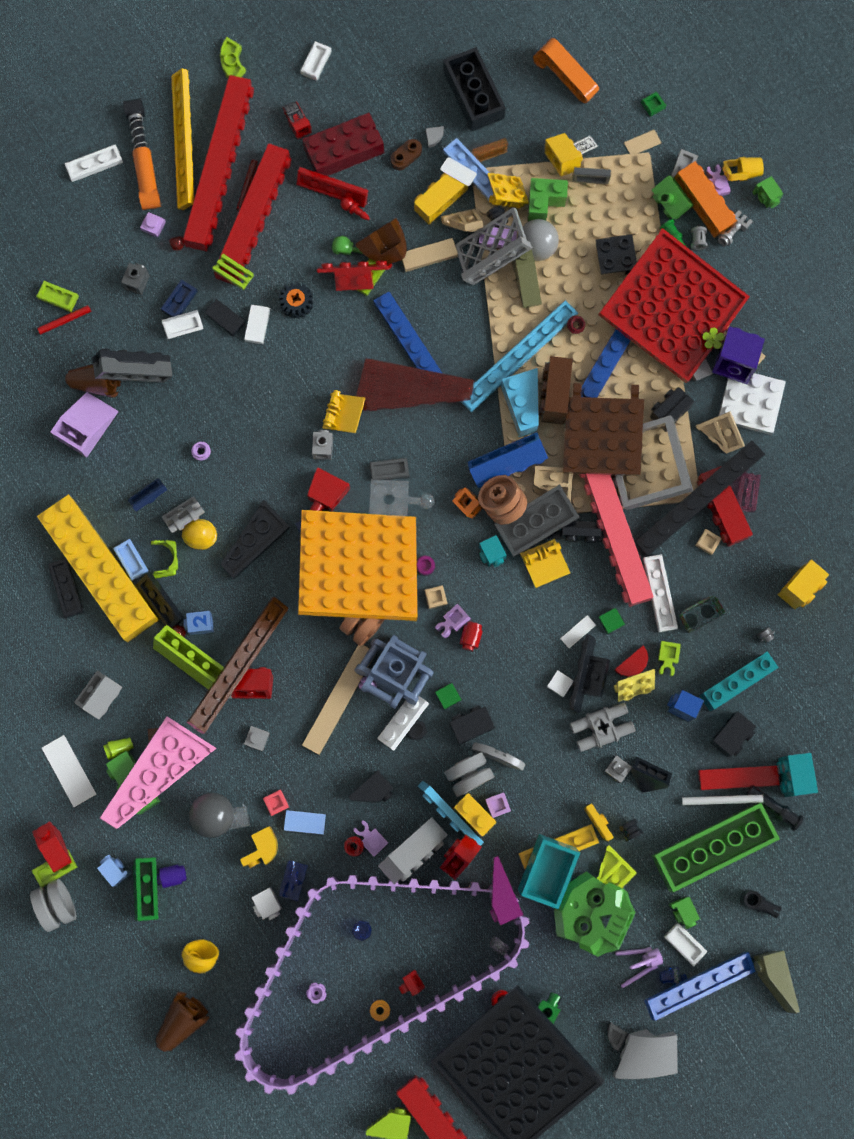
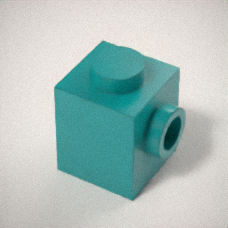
M497 535L479 543L481 551L479 556L483 563H487L488 567L492 565L497 567L504 563L507 554Z

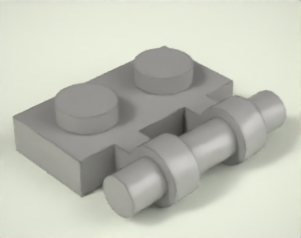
M193 496L161 517L170 531L174 533L177 530L181 531L184 529V526L191 521L198 520L199 516L205 512Z

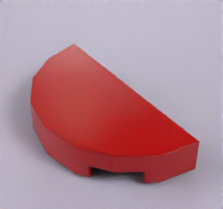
M644 645L614 671L626 677L640 674L648 662V653Z

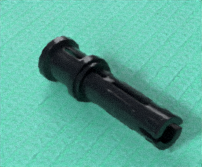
M751 785L746 791L745 795H763V807L776 815L778 821H783L789 825L792 831L797 830L803 822L804 817L802 815L798 816L790 810L789 806L781 805L754 785Z

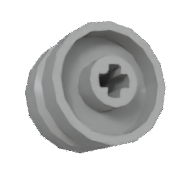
M482 752L459 761L452 768L444 772L449 782L459 778L462 780L452 788L456 797L495 778L491 768H485L478 772L477 769L486 763Z
M60 879L48 883L47 890L40 887L31 891L30 898L34 912L41 926L47 932L59 928L60 921L67 924L76 920L74 903L67 888Z

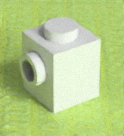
M271 887L252 897L255 903L253 909L258 917L261 916L263 919L268 917L270 921L280 915L279 910L283 908Z

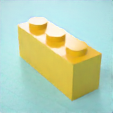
M444 172L440 180L436 183L433 182L423 195L419 194L415 198L414 211L430 225L468 190V186Z

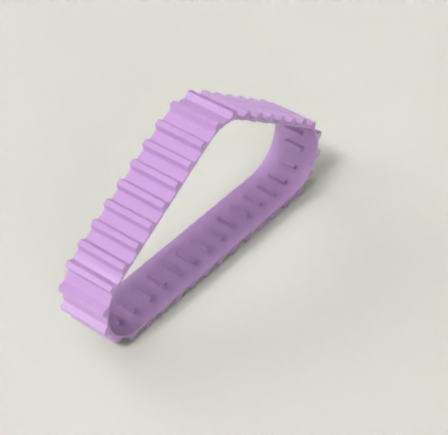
M350 875L348 881H338L335 876L327 878V885L321 889H310L308 891L310 900L306 906L297 908L296 914L300 918L296 925H291L287 928L286 934L290 938L286 945H281L277 948L275 953L279 956L276 964H271L267 967L265 973L269 979L266 984L262 983L257 987L255 994L259 999L257 1003H252L247 1007L245 1014L249 1019L247 1023H243L236 1031V1035L241 1040L240 1049L236 1052L235 1059L243 1061L244 1067L248 1071L245 1079L248 1082L255 1079L264 1085L265 1093L268 1094L274 1089H286L289 1095L294 1094L298 1086L304 1082L311 1086L314 1085L319 1074L323 1071L329 1075L335 1073L337 1063L345 1061L348 1065L354 1061L355 1053L363 1050L366 1054L372 1052L374 1042L381 1039L385 1044L388 1043L391 1033L397 1029L403 1033L409 1031V1023L418 1019L422 1023L427 1020L426 1013L434 1008L440 1012L444 1011L445 1002L455 998L458 1002L462 1001L463 992L471 987L476 991L481 990V982L491 977L494 981L499 980V972L507 966L515 968L518 965L516 957L519 955L520 950L529 946V942L524 939V927L529 924L528 917L520 916L514 920V924L519 925L518 939L514 938L513 942L516 943L514 950L509 956L506 953L504 955L506 959L495 967L490 964L488 971L477 977L471 975V980L458 988L456 984L453 985V990L440 998L437 994L434 996L435 1001L422 1008L420 1005L416 1006L417 1011L405 1018L402 1015L398 1016V1022L387 1028L384 1025L381 1026V1031L369 1038L366 1035L363 1036L362 1042L350 1049L347 1045L344 1047L343 1053L332 1059L330 1056L326 1057L325 1063L315 1069L312 1066L308 1067L306 1074L296 1078L294 1075H291L289 1079L276 1078L277 1075L273 1074L270 1076L265 1074L260 1069L261 1066L259 1064L256 1065L250 1054L252 1048H248V1035H251L253 1032L250 1025L255 1016L259 1017L262 1011L259 1010V1007L265 995L267 997L271 995L272 991L269 990V987L275 975L278 977L281 975L282 971L278 969L285 955L288 957L291 955L292 952L289 951V948L295 936L300 937L302 934L298 930L305 916H311L312 913L308 910L315 898L317 900L322 898L319 893L330 886L332 890L337 889L336 884L344 883L351 884L350 889H355V884L371 885V890H375V886L379 885L391 886V891H395L396 887H412L411 892H415L416 888H431V893L436 894V889L452 890V895H456V890L472 891V896H476L477 891L490 892L489 897L492 894V884L488 889H483L479 887L477 882H471L469 887L466 888L459 887L457 881H451L449 886H439L438 881L431 879L429 885H419L416 878H411L409 884H399L398 882L393 884L391 880L389 883H379L377 876H371L368 882L359 881L357 875Z

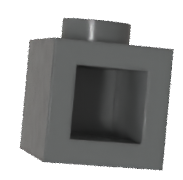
M129 263L121 284L124 290L142 295L150 275L145 266L138 263L135 265Z

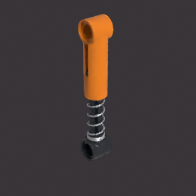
M142 99L123 101L126 119L131 123L132 142L135 144L132 153L142 210L159 208L161 203L156 186L151 151L146 147V135L143 132L145 128L142 126L143 117H145Z

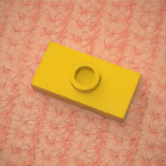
M592 803L584 807L585 812L603 840L609 841L614 838L606 826L608 821L602 813L599 815Z

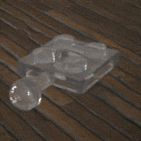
M371 480L369 514L406 518L408 504L421 505L423 508L429 509L434 505L435 501L434 497L430 494H423L421 497H408L409 481ZM391 495L395 500L392 504H386L384 497Z

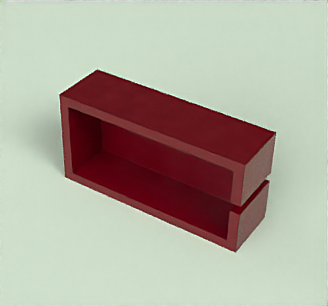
M370 112L302 139L304 151L314 172L326 176L384 154V142L378 130H376V125Z

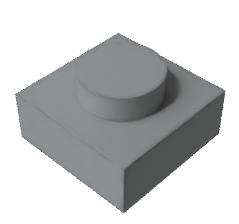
M251 726L244 745L263 751L270 733Z

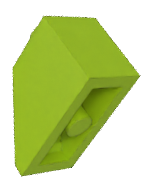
M395 1107V1110L390 1109L367 1127L366 1135L385 1139H407L411 1113L402 1107Z

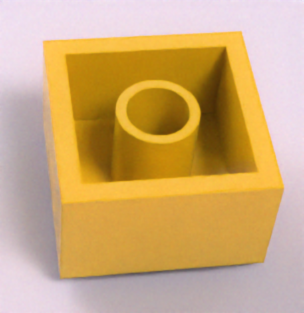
M811 559L795 573L777 595L792 608L797 609L800 606L803 608L815 598L814 594L827 584L828 581L825 579L829 574Z

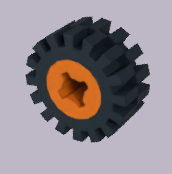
M292 282L289 287L285 285V290L282 289L280 291L281 295L279 294L282 311H284L286 316L289 314L290 318L296 316V319H300L299 316L301 315L305 317V313L309 314L310 309L313 308V297L310 289L306 288L303 283L300 285L299 282H296V285H293Z

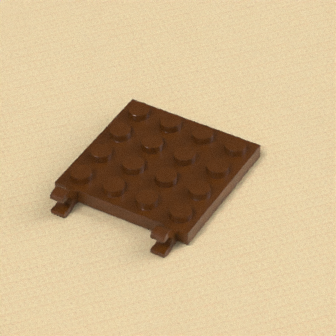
M573 383V397H569L566 416L563 473L640 476L644 399H639V385H631V399L581 397V383Z

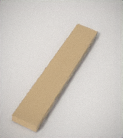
M364 645L361 647L357 646L302 746L318 755L322 752L363 676L355 672V668L362 662L369 650L368 647Z

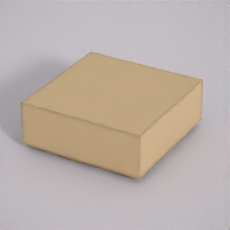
M705 529L695 546L712 555L722 538Z
M443 585L424 590L429 609L448 604Z

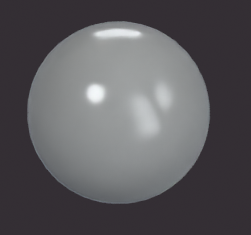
M534 219L523 225L526 239L532 246L534 261H543L550 258L555 253L559 243L556 228L550 222L543 219Z

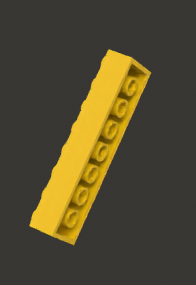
M69 494L37 516L126 642L131 641L159 621L149 604Z

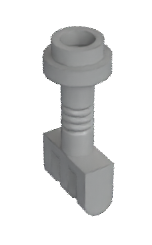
M738 210L735 214L737 221L727 232H722L719 235V244L724 247L730 245L733 242L732 236L739 229L745 232L753 221L750 219L745 223L746 215L741 219L738 218L742 213Z

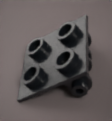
M632 234L595 240L601 275L624 272L625 275H628L637 263Z

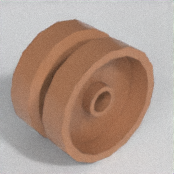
M495 476L484 483L479 491V504L495 523L501 525L510 524L519 519L526 510V495L510 476Z
M346 617L339 629L347 636L354 633L353 641L361 647L377 632L385 619Z

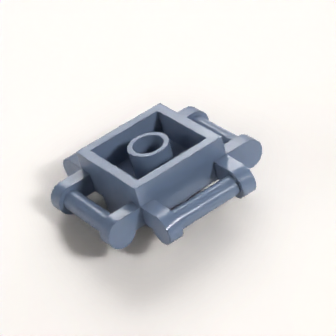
M395 635L392 636L387 644L378 639H373L370 643L371 647L362 662L355 668L357 674L367 677L361 690L365 693L369 692L389 703L393 709H396L401 698L406 699L412 705H416L419 700L418 696L427 680L431 679L434 674L430 668L422 664L427 653L424 651L420 652L398 640L399 637ZM377 650L382 651L372 670L367 668ZM416 672L421 673V677L413 691L406 690ZM373 681L376 682V686H378L379 688L385 690L386 692H388V693H390V694H393V692H394V693L396 694L395 698L392 697L391 695L385 693L384 691H382V690L376 688L375 686L371 685V683H372Z

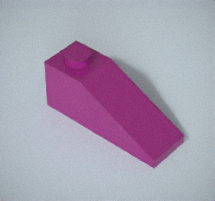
M497 856L493 858L491 906L493 909L490 910V914L494 923L498 921L502 925L522 916L523 913Z

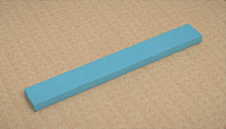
M565 300L468 388L458 400L470 412H473L501 386L502 379L512 376L567 325L570 317L578 315V312Z

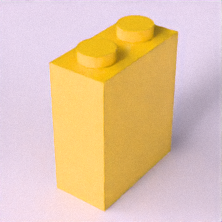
M469 793L453 808L479 837H483L497 823Z

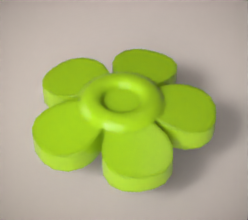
M711 328L709 333L705 332L702 336L703 340L706 341L705 347L710 349L713 346L715 349H719L722 345L720 341L724 340V334L718 333L716 328Z

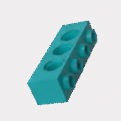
M767 651L699 696L704 700V704L711 712L779 667Z

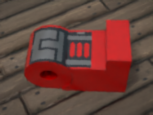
M297 101L283 107L288 123L297 139L312 133L311 124L303 114Z

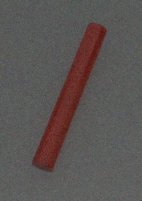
M251 160L237 204V211H240L258 165L256 160Z

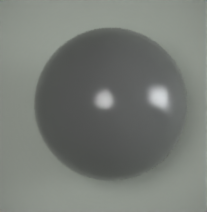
M211 792L199 796L192 803L189 810V821L193 830L207 838H215L225 834L230 829L234 820V809L231 802L219 793Z

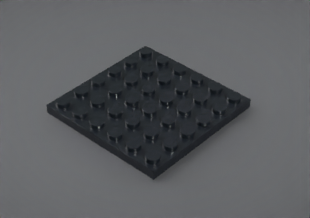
M518 985L431 1061L499 1139H537L604 1082V1079Z

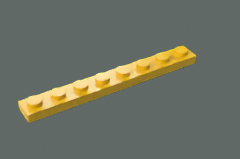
M181 68L171 76L177 209L185 210L193 205L195 196L188 70Z

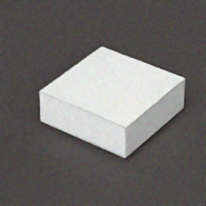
M557 670L547 688L564 697L574 681Z

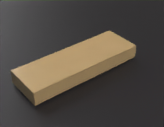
M453 238L407 251L402 263L405 272L456 258L458 253Z

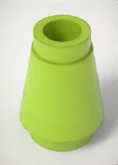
M130 737L109 741L103 745L108 760L116 758L125 751L134 749Z

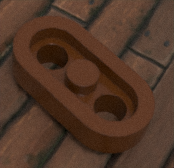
M416 139L406 141L391 155V166L395 170L407 168L421 155V143Z

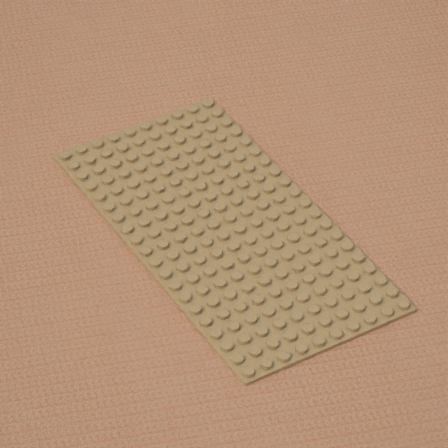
M647 152L583 158L581 168L611 170L609 184L572 182L573 173L561 177L551 162L486 168L493 174L520 177L528 201L531 178L568 180L565 207L548 206L546 219L558 232V247L550 258L543 261H535L542 305L523 309L512 262L484 278L494 365L565 300L578 312V316H581L585 321V329L579 334H572L566 325L513 374L516 375L538 368V413L539 405L541 404L540 394L543 385V369L545 362H549L550 356L573 359L569 397H573V383H581V386L584 384L615 331V328L598 314L627 275L624 272L601 275L595 240L632 234L636 260L638 261L660 232L659 227L661 225L658 205L653 198L654 193L652 192L655 184L651 157ZM473 184L475 208L483 221V226L491 222L487 217L488 210L500 205H492ZM525 204L524 207L516 208L522 227L528 222V204ZM506 205V206L504 207L505 212H507L508 210H510V209L513 208V207H507V205ZM513 215L508 218V223L506 225H512L514 219ZM484 250L482 260L488 257L489 250ZM577 322L573 323L574 328H578ZM630 341L597 398L631 399V385H639V399H644L643 423L653 421L650 418L653 412L651 410L657 402L662 403L665 400V394L670 389L674 391L677 387H680L685 392L684 382ZM500 386L497 390L504 446L531 434L522 437L518 436ZM687 411L675 425L694 491L697 488L698 476ZM538 415L539 426L537 432L548 459L541 464H534L522 472H515L510 475L526 495L527 504L546 493L533 485L535 466L563 468L566 419L564 425L541 422L542 416ZM661 427L643 432L641 475H622L629 500L682 485L668 432H665ZM573 474L571 503L577 513L592 512L590 495L587 496L584 490V485H586L584 478H580L579 474ZM615 488L617 495H620L619 488ZM692 492L640 507L680 503Z

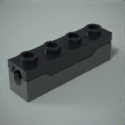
M105 348L100 349L92 357L95 379L165 383L173 376L170 355H162L160 352L148 354L144 351H110V349Z

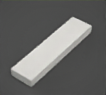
M662 554L644 557L642 559L644 570L654 596L651 602L658 633L677 630L678 625Z

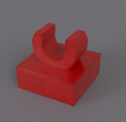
M416 970L403 977L405 983L399 986L402 994L410 991L412 996L425 988Z

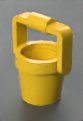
M739 157L738 159L725 160L722 170L729 181H746L747 179L763 176V160L761 157ZM737 166V173L732 174L730 167Z

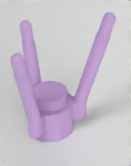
M647 947L645 949L615 952L617 956L645 953L642 956L643 961L631 965L630 969L633 970L644 965L648 967L621 984L622 988L650 971L658 969V965L663 964L658 948L652 950L651 947Z

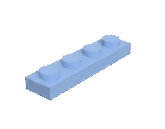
M456 138L443 149L444 154L477 173L472 183L489 200L490 195H493L487 175L490 172Z

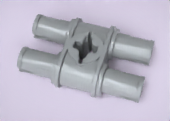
M625 703L610 708L603 707V709L590 714L586 713L584 718L569 723L573 734L588 728L592 729V736L576 742L580 752L596 746L597 748H602L603 745L614 741L618 742L620 737L636 731L632 721L616 727L612 723L613 719L628 714ZM600 722L602 723V725L606 724L607 728L604 729L605 733L603 732V730L598 729V727L600 726Z

